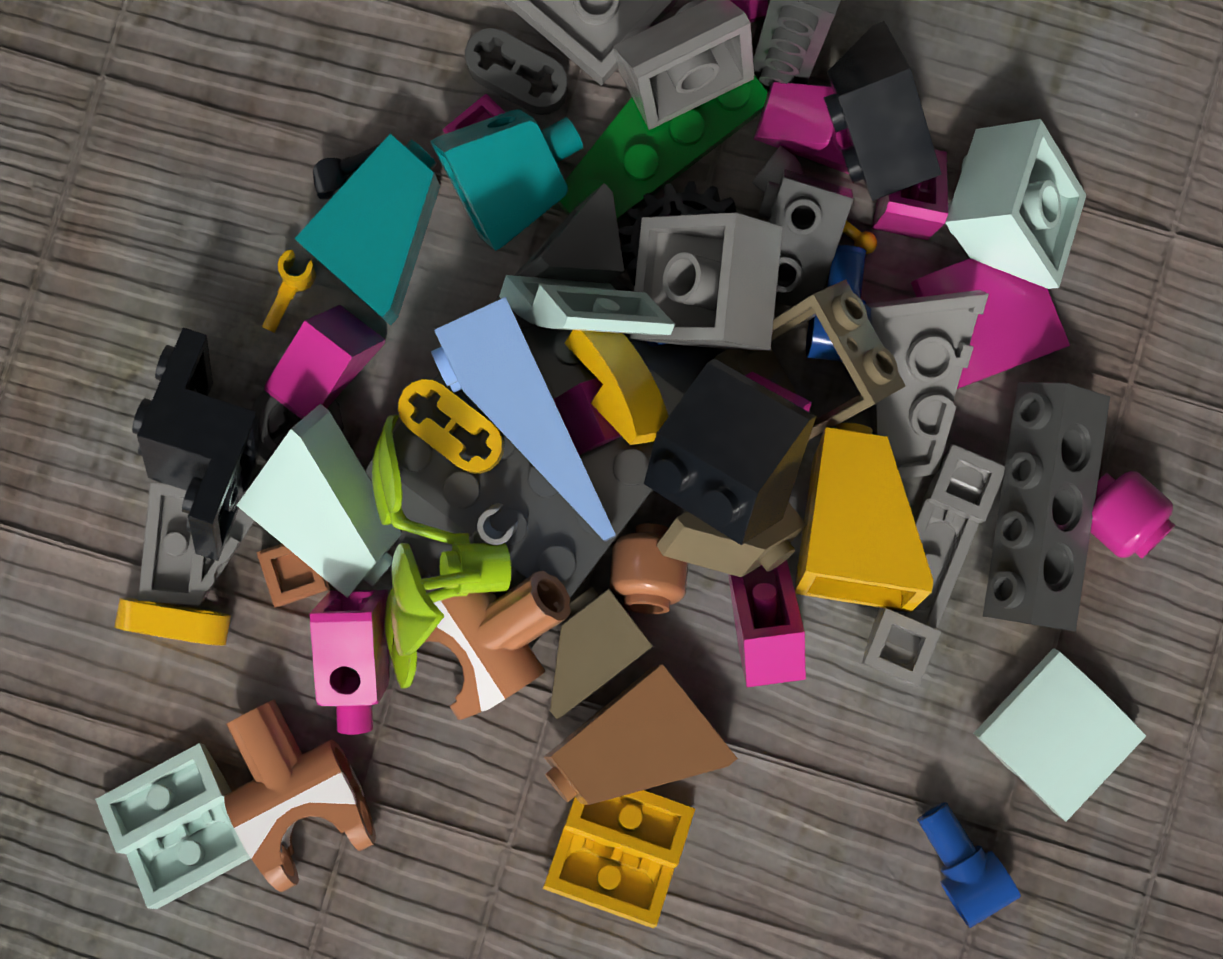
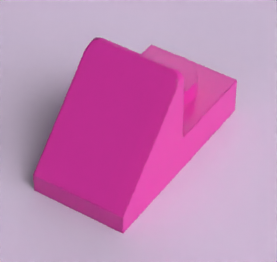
M773 82L768 91L754 140L776 148L783 146L792 154L849 174L841 153V149L851 146L847 131L844 129L835 133L823 99L834 94L832 87Z

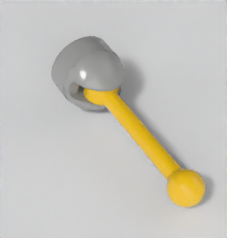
M780 146L752 183L765 193L769 181L780 184L784 169L803 174V170L796 157L783 146ZM846 220L843 233L854 241V246L865 249L866 254L872 253L877 247L876 236L868 231L861 232Z

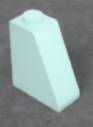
M321 404L290 429L236 505L347 598L363 580L373 587L383 576L393 561V557L387 552L402 535L400 529L393 527L392 523L390 525H382L370 478L330 411Z

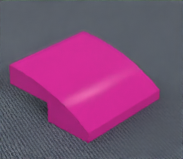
M970 258L911 282L917 298L982 290L989 294L983 315L978 314L970 341L973 351L968 368L962 369L957 389L1070 346L1049 291L1045 287Z

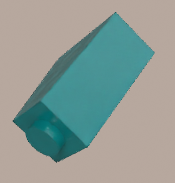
M392 134L386 137L294 238L390 326L399 317L441 187L435 173L432 171L433 167L437 164L436 161L412 139L404 146Z

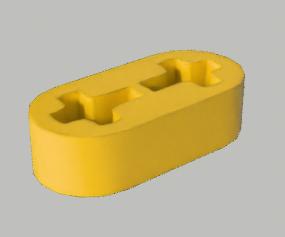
M421 379L412 382L403 390L398 401V412L401 421L409 430L457 467L469 473L481 474L490 471L500 462L504 453V441L500 431L492 422L444 385L434 380ZM434 393L441 396L436 406L451 418L445 428H442L430 418H425L420 424L414 420L418 410L412 403L418 395L426 399L430 398ZM459 425L475 436L482 430L490 434L485 443L492 451L485 460L479 456H474L468 462L462 457L466 447L452 435Z
M121 597L119 598L114 628L134 633L222 646L226 645L231 615L168 603L138 601L136 598Z

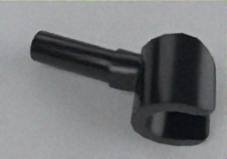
M380 144L343 160L339 158H325L318 161L313 169V180L318 198L322 200L331 199L346 182L345 175L355 173Z

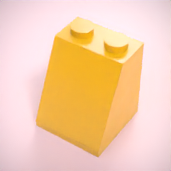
M840 423L836 425V429L826 427L812 461L804 522L807 525L802 531L794 587L795 594L911 613L932 593L933 577L888 437L874 435L870 427L857 423Z

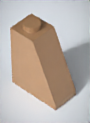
M663 664L651 667L544 756L545 760L552 767L545 776L559 795L567 803L576 797L580 804L586 805L725 768L738 759Z

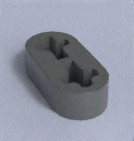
M495 28L482 29L474 33L468 40L465 48V61L472 78L480 85L537 115L551 114L559 110L565 103L568 95L567 75L562 65L555 59L512 35ZM495 46L500 47L502 60L512 66V70L509 71L495 63L488 70L482 69L483 63L479 55L480 51L483 50L491 53ZM524 73L535 80H541L545 73L552 76V87L555 92L551 94L544 91L539 98L533 97L531 83L522 78L521 75Z

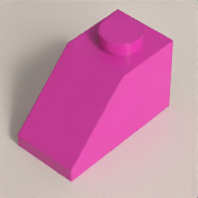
M787 560L769 572L761 565L743 577L728 574L737 642L746 687L806 680L805 630Z

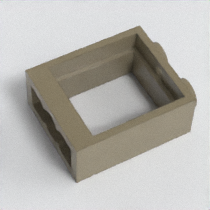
M846 279L811 295L773 319L771 343L817 316L861 393L816 418L809 440L823 433L826 427L832 428L906 386L898 372L895 358L883 346L867 318L865 305L853 293ZM772 348L770 350L726 349L714 357V359L743 375L754 372L797 394Z

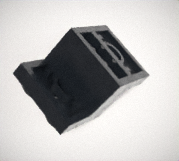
M183 327L175 347L166 345L160 355L155 373L156 380L160 381L152 400L144 398L141 401L134 417L132 432L137 434L139 442L138 454L143 457L148 478L186 490L182 512L188 514L186 531L191 532L195 554L219 561L239 507L236 505L247 490L260 456L257 412L208 396L213 385L207 335Z

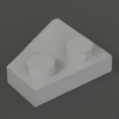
M150 482L138 601L201 605L253 525L254 520L239 508L219 561L195 554L191 532L186 531L188 514L182 512L186 490L163 483Z

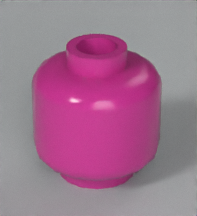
M1136 471L1126 472L1116 480L1106 473L1098 480L1090 533L1119 558H1127L1137 554L1143 559L1175 527V524L1169 520L1173 512V504L1170 499Z

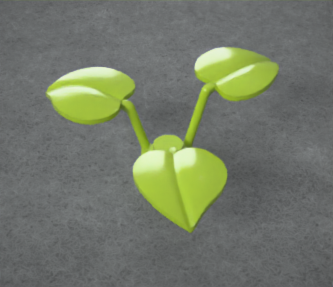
M389 415L378 439L372 462L373 493L382 525H390L392 523L393 527L452 545L451 551H443L441 553L440 576L421 579L417 563L408 543L398 544L394 552L392 561L393 588L390 590L385 607V636L396 679L400 688L405 689L413 684L417 665V649L426 641L444 618V614L434 602L451 597L468 596L469 593L507 591L511 581V560L506 543L501 545L488 543L470 544L468 533H451L411 521L405 516L401 507L402 484L392 433L399 415ZM437 589L428 593L426 592V590Z

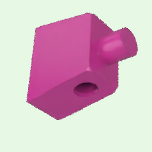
M354 590L348 598L340 591H329L309 613L316 702L320 706H336L338 733L355 735L373 730L372 705L379 704L389 684V650L384 623L388 590Z

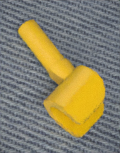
M287 250L279 257L277 264L282 283L262 325L263 328L275 333L296 292L309 289L316 279L312 260L308 262L303 274L299 276L288 274L295 261L293 250Z

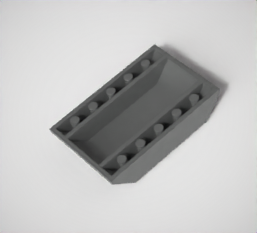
M526 263L516 272L514 276H516L520 272V270L526 265ZM616 278L608 283L615 290L632 291ZM512 311L553 399L579 383L597 378L564 344L572 330L540 327L526 321ZM623 333L629 339L630 334ZM629 339L651 372L665 403L668 415L672 413L707 362L717 356L706 347L664 344L651 347L646 341ZM439 372L434 381L444 385L453 392L450 385H446ZM462 389L454 393L492 422ZM434 393L428 399L421 396L414 404L418 410L414 420L418 424L425 418H430L442 428H445L451 420L436 406L441 397L439 394ZM401 421L393 431V441L402 484L401 507L405 516L411 521L451 533H468L470 537L477 529L478 519L482 513L494 503L503 504L496 513L490 516L492 528L496 531L505 532L518 521L517 530L505 542L511 560V581L507 591L535 572L545 571L560 580L571 598L652 492L651 488L644 485V480L654 442L630 445L621 436L579 455L616 534V537L604 541L501 431L500 433L504 441V453L500 462L490 471L478 474L469 473L457 467L409 430ZM459 425L452 434L465 445L466 450L462 457L468 462L474 456H479L485 460L492 451L485 443L490 435L485 430H482L475 436ZM373 459L371 460L368 468L365 471L368 477L370 478L371 482ZM400 530L402 535L393 546L397 548L400 543H408L417 565L433 577L440 576L441 553L443 551H451L452 545ZM500 591L494 593L497 597H500L507 591ZM541 636L528 643L531 649Z

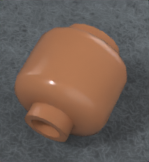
M650 523L639 524L636 526L635 533L621 536L615 542L612 554L610 589L615 597L623 600L622 606L624 609L643 614L668 613L670 605L678 603L685 596L689 563L663 556L656 546L669 529L668 527Z

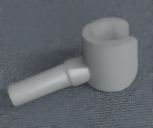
M494 503L479 517L477 529L469 537L470 544L488 543L501 545L507 542L518 528V521L505 532L496 531L490 524V516L496 513L503 504Z

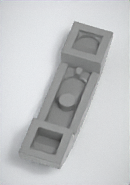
M954 444L949 446L940 463L938 473L934 475L914 518L933 577L932 593L911 613L887 608L878 609L862 664L916 687L920 686L941 634V631L937 630L978 525L987 519L1003 479L1005 466Z

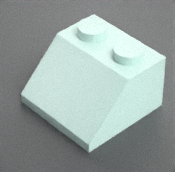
M1041 119L979 128L975 130L968 154L963 159L962 172L953 199L948 205V216L945 223L970 259L1047 289L1059 288L1086 199V193Z

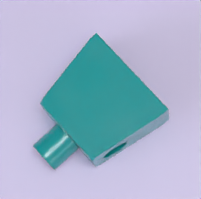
M520 109L438 136L430 141L479 237L495 251L506 245L566 196L568 187L557 163L583 149L582 140L576 128L567 117L541 131L535 119Z

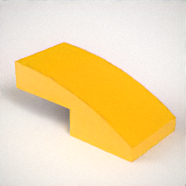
M572 330L564 344L603 384L591 404L630 445L654 442L657 432L669 415L655 380L640 354L623 333Z

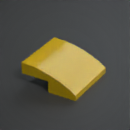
M645 790L591 805L580 804L576 797H574L542 889L655 928L674 868L679 864L695 808Z

